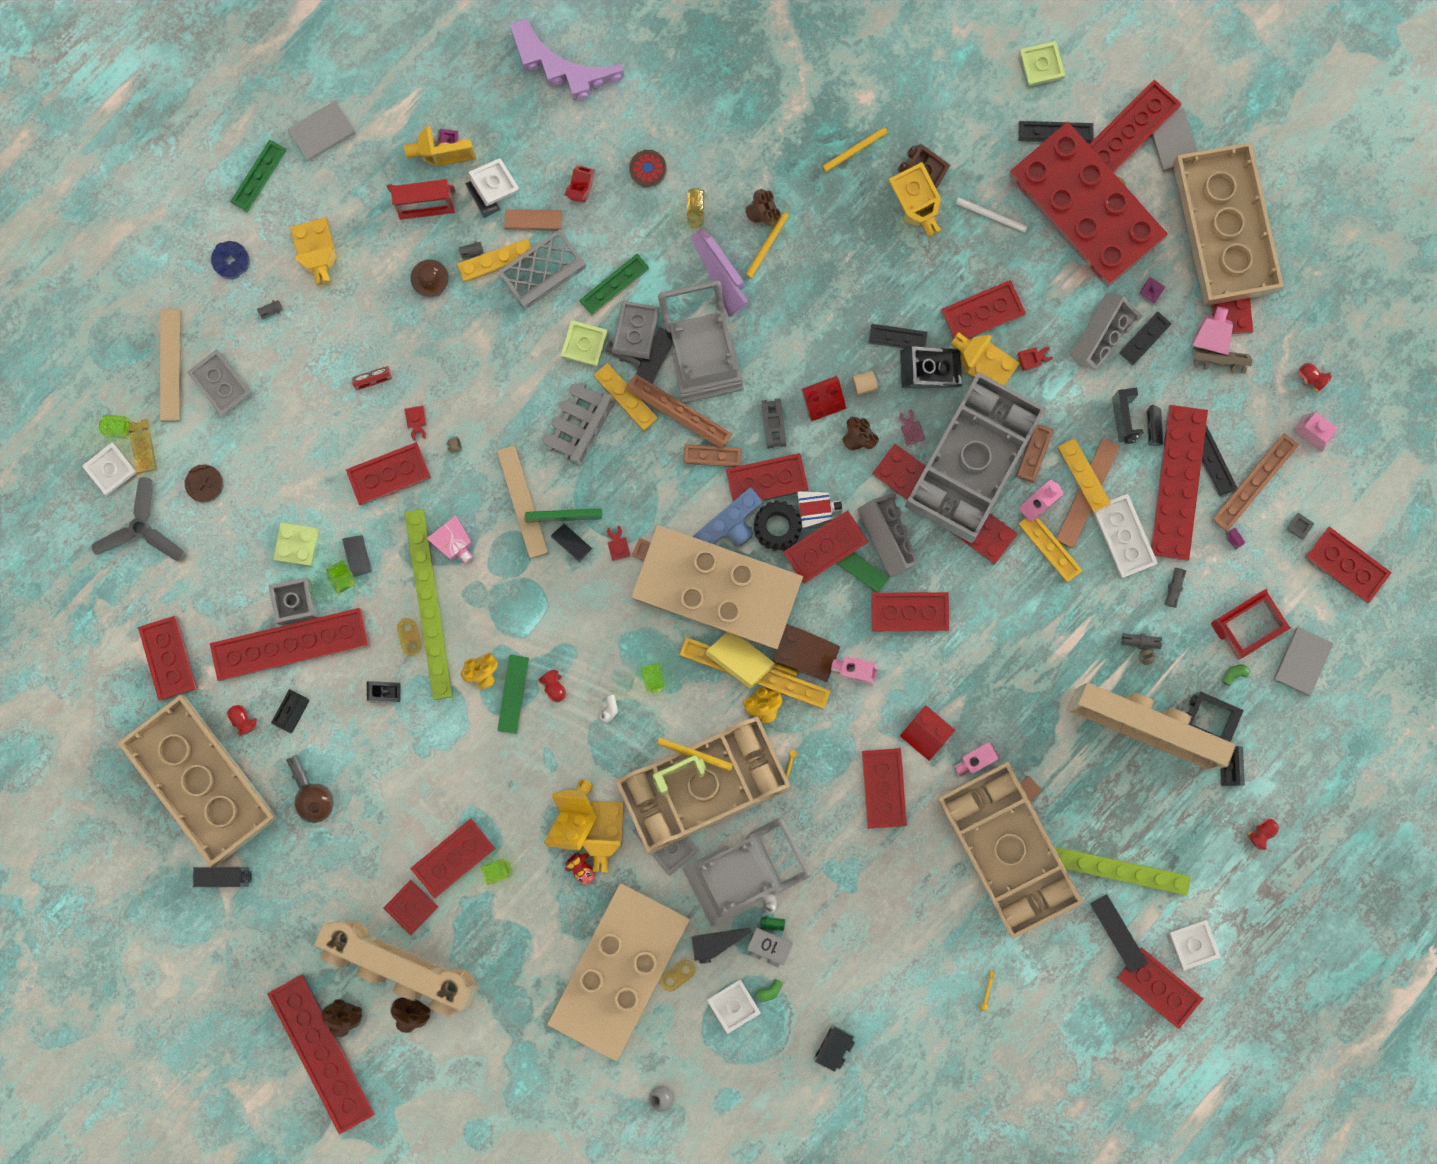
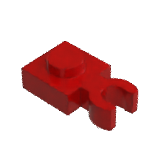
M1037 347L1018 352L1017 356L1022 371L1040 367L1042 365L1041 361L1044 363L1053 359L1052 356L1046 357L1044 355V352L1050 350V347H1044L1039 352Z
M424 406L405 408L407 427L413 428L411 432L412 439L416 440L415 435L418 432H421L422 438L426 439V432L422 429V426L427 425Z
M617 526V534H612L610 528H607L608 536L613 540L607 542L612 561L631 557L626 537L620 538L622 535L620 526Z

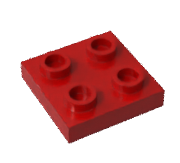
M837 376L801 389L811 422L846 409L843 392Z

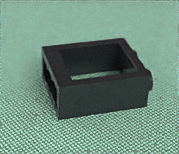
M1201 691L1196 693V695L1193 694L1189 702L1191 708L1189 712H1185L1191 716L1188 725L1231 742L1244 710ZM1202 700L1231 712L1221 737L1193 725Z
M193 867V887H249V883L252 881V872L249 871V867Z

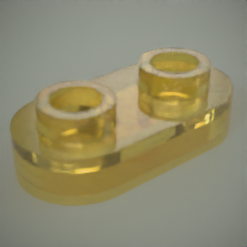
M403 618L397 625L402 650L409 656H416L422 649L417 624L411 618ZM406 625H411L410 631H405ZM411 643L415 644L414 650L409 649Z
M682 960L662 975L660 979L661 987L669 992L676 990L694 976L696 971L694 963L690 960ZM683 966L689 967L688 973L682 972ZM667 978L674 980L673 985L666 983Z

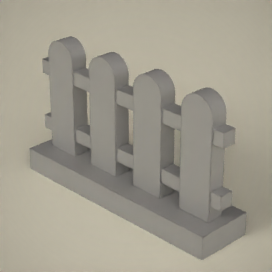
M581 383L580 386L577 384L570 386L569 392L574 396L572 402L563 401L560 407L565 412L564 417H555L552 420V426L557 430L554 435L545 434L543 436V442L547 445V450L552 452L555 449L563 453V457L567 460L571 457V461L580 467L616 402L614 397L606 392L602 396L603 392L599 390L597 393L586 389L587 385ZM579 399L591 404L588 410L577 405ZM570 416L581 420L580 426L568 422ZM562 432L573 437L571 443L559 438Z

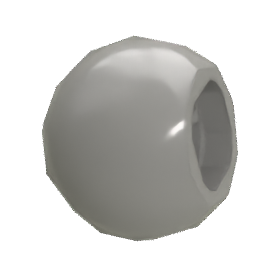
M664 1086L655 1087L649 1094V1104L658 1112L667 1111L673 1104V1094Z

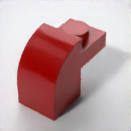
M577 165L573 169L571 183L566 188L565 196H568L567 198L573 201L585 203L590 193L595 169Z

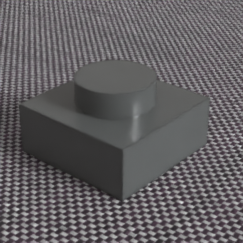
M1297 513L1286 530L1303 540L1314 523L1300 513Z

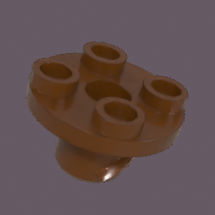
M759 189L754 192L753 201L750 205L746 206V215L750 221L754 223L762 221L764 224L771 226L776 224L777 220L781 218V213L773 201L774 195L770 190Z
M423 260L411 272V284L414 290L422 296H440L448 285V272L436 260Z
M852 416L847 420L848 433L843 437V443L849 450L855 451L862 447L873 449L877 445L879 438L869 428L870 424L865 418L859 419Z
M402 997L392 1003L390 1012L396 1020V1028L403 1033H410L415 1028L426 1025L431 1010L416 999L413 1001Z
M336 999L332 1004L327 1005L323 1009L322 1020L327 1026L331 1027L329 1032L334 1036L345 1037L349 1034L350 1029L356 1028L361 1023L362 1009L350 1003H345L342 999Z

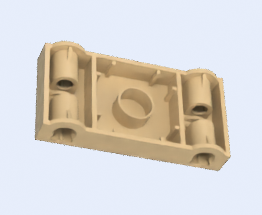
M758 716L740 722L722 733L689 747L732 763L731 771L704 762L706 766L705 773L702 778H699L692 764L663 778L668 787V793L660 797L652 777L654 774L690 758V756L678 752L616 780V784L649 855L791 790L788 779Z
M1009 761L938 797L1012 939L1083 904L1077 888Z
M357 921L324 923L314 946L323 949L320 957L321 960L340 968L343 965L349 966L351 962L357 964L360 967L356 975L375 984L385 982L386 978L396 982L393 989L394 993L413 1001L416 998H421L422 994L433 999L429 1008L448 1017H451L452 1014L456 1015L458 1010L462 1011L470 1007L479 988V984L475 983L473 976L467 970L456 968L448 971L368 935L365 926ZM344 934H345L346 937H347V942H346V943H345V942H341V940L344 939V938H343V937H344ZM451 981L455 983L457 987L456 993L451 990H448Z

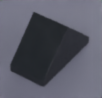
M367 681V701L370 703L400 702V683Z

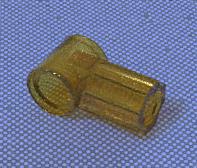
M700 188L688 190L687 222L689 227L693 229H699L704 223L705 190ZM693 215L700 217L698 220L691 219Z

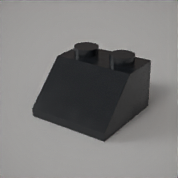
M832 1024L813 1058L814 1061L834 1072L837 1068L840 1070L845 1062L844 1054L846 1051L850 1052L854 1046V1036Z

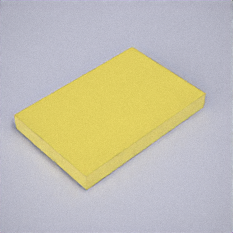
M728 632L706 651L708 657L750 689L775 664V662L745 639Z

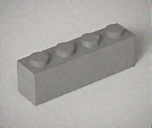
M1106 292L1070 357L1079 366L1097 370L1111 353L1110 349L1120 343V337L1125 332H1129L1132 328V323L1135 320L1138 321L1142 315L1124 296Z
M895 493L872 499L857 509L890 577L902 574L917 565L911 542L906 539V526L902 525L899 517L902 515L900 507H896L894 501L897 499Z

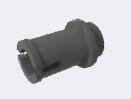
M474 241L473 244L459 247L462 259L476 254L479 256L481 255L480 253L484 252L481 242Z
M272 300V303L257 308V311L263 320L273 314H280L283 308L279 300Z

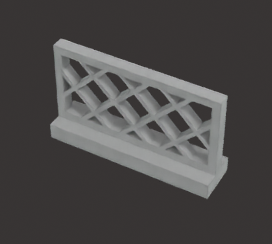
M559 229L499 270L498 273L520 302L523 309L526 310L586 269V264ZM560 236L563 240L562 248L552 247L553 239ZM540 248L548 249L547 259L536 257L537 250ZM551 250L562 251L560 261L549 259ZM564 252L572 253L576 258L570 263L562 262ZM524 259L533 260L531 269L521 268V263ZM535 260L546 262L544 272L534 270ZM548 263L559 264L558 271L556 273L547 272ZM510 269L517 270L516 280L508 279L504 273ZM520 271L530 272L529 282L518 281ZM533 273L544 275L543 282L540 284L531 283ZM517 285H528L527 293L520 297L516 291Z

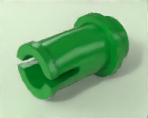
M765 915V917H761L760 928L764 929V931L766 929L784 931L785 919L769 918L768 915Z

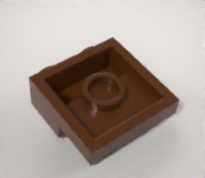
M922 144L915 147L912 146L907 152L909 157L906 163L902 162L897 171L901 173L922 162L937 189L950 164Z

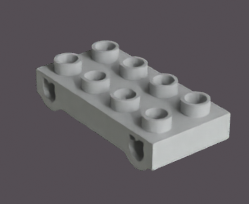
M978 372L904 507L973 543L1046 408Z

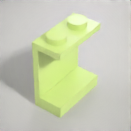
M694 755L654 774L652 780L660 797L668 793V787L663 778L692 764L699 778H702L706 769L702 758L698 759L697 755Z

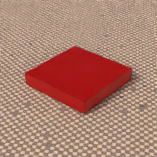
M409 880L383 909L412 935L439 906L412 880Z

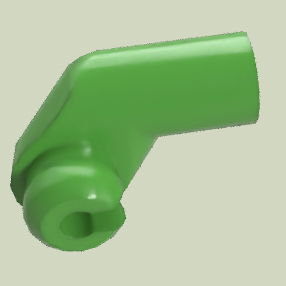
M1244 664L1232 666L1228 669L1222 683L1231 686L1235 677H1247L1250 674V670Z
M774 979L769 989L757 990L756 997L761 1002L775 999L783 982Z

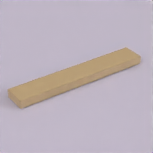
M160 309V421L162 422L181 421L180 309Z
M513 445L496 450L529 558L532 559L548 554L539 522L525 523V513L535 511L516 447Z

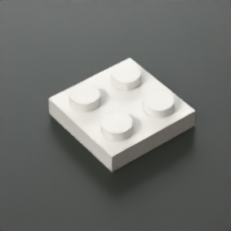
M501 158L468 172L467 176L486 206L519 191V187Z
M113 442L82 465L106 496L137 473Z
M1207 920L1169 932L1182 970L1221 957Z
M741 979L707 999L727 1034L761 1014Z

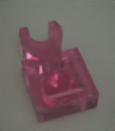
M909 410L910 418L908 419L904 418L902 413L899 414L900 421L905 424L900 429L907 446L925 440L920 422H913L914 413L912 410Z

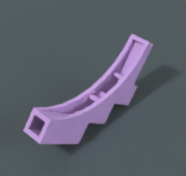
M528 18L510 24L524 70L535 71L540 66H543L549 86H558L567 80L573 100H584L591 95V87L599 88L604 83L610 81L617 82L624 77L621 64L607 67H589L562 59L551 52L539 40Z

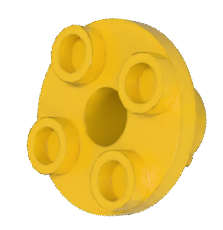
M487 653L476 659L470 658L464 662L465 666L461 670V677L465 682H476L479 689H487L494 684L495 679L492 673L497 669L498 662L492 653Z
M761 687L756 690V693L745 699L743 704L747 714L758 716L762 723H770L776 719L777 709L781 706L783 699L779 691L767 690L766 687Z

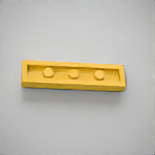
M527 238L458 263L457 265L464 283L501 270L530 250L531 246Z
M608 363L594 374L595 379L614 397L616 402L643 431L647 430L658 420V417L639 397L626 390L627 383Z
M1074 438L1058 446L1062 457L1093 513L1111 505L1108 496L1076 439Z
M1026 517L1018 524L1066 583L1083 571L1038 517L1032 522Z

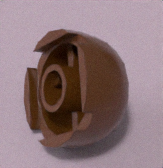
M318 783L306 784L297 792L294 805L301 819L309 823H318L329 817L333 810L334 801L332 793L326 786Z

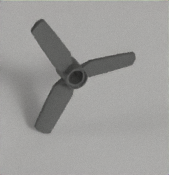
M140 477L138 480L133 511L135 519L130 522L129 527L122 528L93 543L92 550L94 554L98 555L131 541L134 536L145 538L147 543L175 561H179L182 558L184 551L156 529H151L149 523L146 522L151 512L152 479ZM143 524V530L137 533V526Z

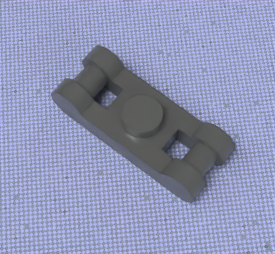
M778 398L775 401L769 402L762 400L767 448H773V446L777 445L781 447L787 446L781 399ZM776 408V413H769V409ZM772 433H779V438L772 439Z

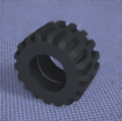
M775 500L773 503L771 501L768 502L767 505L760 508L754 519L756 538H758L761 545L763 544L765 548H771L773 551L779 549L783 551L785 548H790L797 542L801 534L802 519L799 516V512L794 509L792 504L788 505L786 501L779 502V500ZM773 516H782L789 522V530L782 536L772 535L767 530V521Z

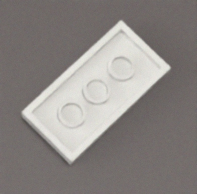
M1128 494L1110 500L1111 505L1094 513L1121 579L1158 564Z

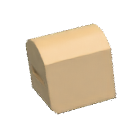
M873 371L852 377L857 397L877 392L878 386Z

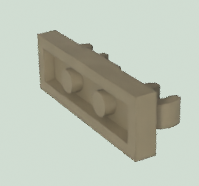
M1193 347L1192 355L1195 359V368L1198 367L1199 362L1203 361L1205 362L1204 368L1208 369V361H1212L1218 366L1232 365L1231 370L1233 373H1235L1238 366H1242L1241 372L1245 374L1247 371L1246 366L1252 365L1250 354L1229 352V355Z

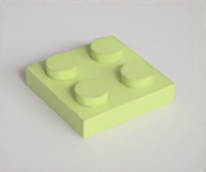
M1056 41L1020 49L1019 53L1028 87L1065 78Z
M571 320L561 357L598 367L608 330Z
M280 522L273 560L312 567L319 529Z

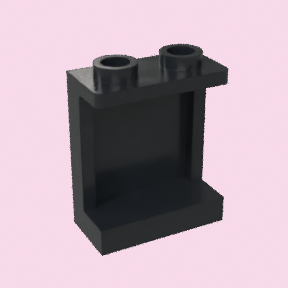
M1137 387L1118 390L1112 397L1119 442H1125V444L1136 443V440L1140 439L1144 434V429H1132L1128 403H1132L1139 395Z

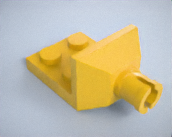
M426 126L418 135V142L404 144L407 159L419 156L422 157L423 161L435 167L476 159L471 140L461 139L457 143H441L436 146L430 126Z
M921 162L889 178L888 182L905 213L903 221L917 227L922 225L928 238L932 237L933 234L939 233L941 229L935 217L938 214L941 197L924 164Z
M324 217L291 226L290 230L297 253L295 255L296 261L301 268L314 274L316 286H323V282H325V285L329 284L331 281L327 270L333 266L337 259V254L327 218Z
M958 332L950 345L962 352L960 358L963 371L974 379L979 372L1005 386L1020 362L990 343L991 335L977 336L970 340Z
M581 779L575 790L567 789L552 794L551 797L560 812L544 840L547 847L571 850L581 849L597 818L592 803L588 798L590 791L593 789L592 783Z
M590 801L597 818L583 846L593 856V872H600V863L602 864L601 872H608L609 857H612L622 846L624 802Z

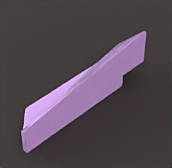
M702 228L694 233L691 239L711 280H719L721 282L725 308L728 316L732 317L748 306V300L740 291L744 287V281L714 238Z

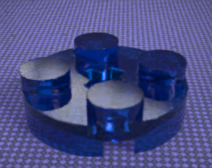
M225 241L216 245L211 255V264L221 277L236 279L248 270L250 256L245 247L240 243ZM229 256H232L235 259V261H232L231 264H228V262L226 261V259L229 258Z

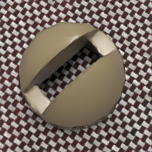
M453 437L447 441L446 445L450 446L447 448L448 451L452 453L462 451L461 442L458 437Z
M1144 649L1139 654V660L1142 664L1149 665L1154 662L1155 654L1150 649ZM1145 655H1152V657L1147 658L1145 660L1143 658V656Z

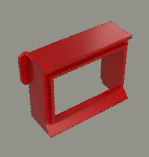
M447 179L387 185L388 191L391 192L392 205H394L398 213L399 220L455 213L453 193L456 192L454 185H449ZM445 200L447 203L446 206L402 211L401 205Z
M1267 588L1211 623L1218 637L1227 641L1238 660L1291 629V626L1288 625L1268 594ZM1264 601L1279 628L1247 648L1242 649L1226 623Z

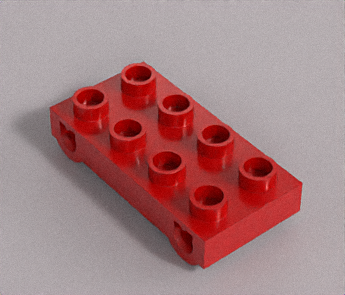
M1068 121L1010 170L1009 177L1018 189L1031 200L1085 261L1093 274L1107 287L1111 286L1151 252L1168 235Z

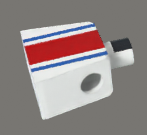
M797 493L802 530L827 524L832 520V513L842 512L841 500L830 502L829 493Z

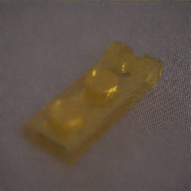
M142 419L141 422L137 423L134 421L128 422L136 472L141 474L157 470L148 419ZM142 429L143 433L137 434V430Z

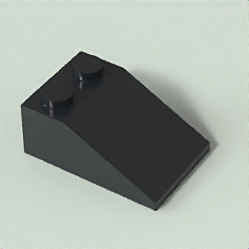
M915 346L900 350L902 388L962 387L960 350Z
M750 928L692 936L695 961L699 960V964L710 963L711 958H715L751 933Z

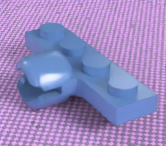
M750 487L692 537L714 544L721 537L727 536L735 546L743 545L753 535V531L745 523V518L761 505L763 501Z

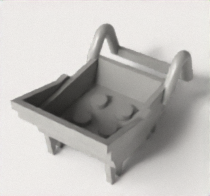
M715 280L659 293L658 300L665 329L669 333L671 332L675 353H672L683 404L744 390L733 340H730L725 321L727 320L728 313L724 304L721 282ZM714 287L718 307L716 313L678 322L674 320L671 323L666 298Z
M777 818L752 831L746 837L747 840L731 848L727 845L682 868L711 926L755 905L756 899L772 891L773 893L782 892L811 877V872L783 818ZM781 826L803 870L802 873L782 883L759 839L760 836Z

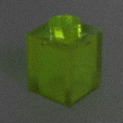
M103 414L102 420L99 421L100 433L105 437L128 439L131 420L126 416Z
M343 560L326 569L328 581L337 594L354 586L353 574Z
M660 663L641 667L646 690L651 691V693L663 691L662 687L666 686Z
M504 858L481 866L487 885L511 877L510 873L513 872L509 861H505Z

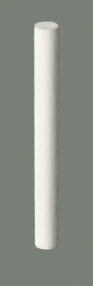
M958 197L956 202L961 207L1025 233L1028 227Z

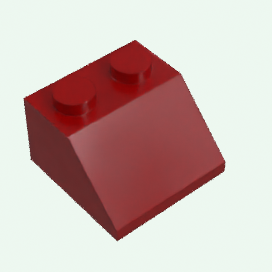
M925 705L900 734V737L930 761L956 730Z

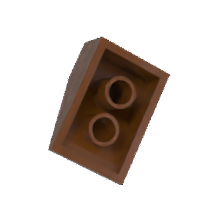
M787 624L773 662L827 682L833 660H836L840 646Z

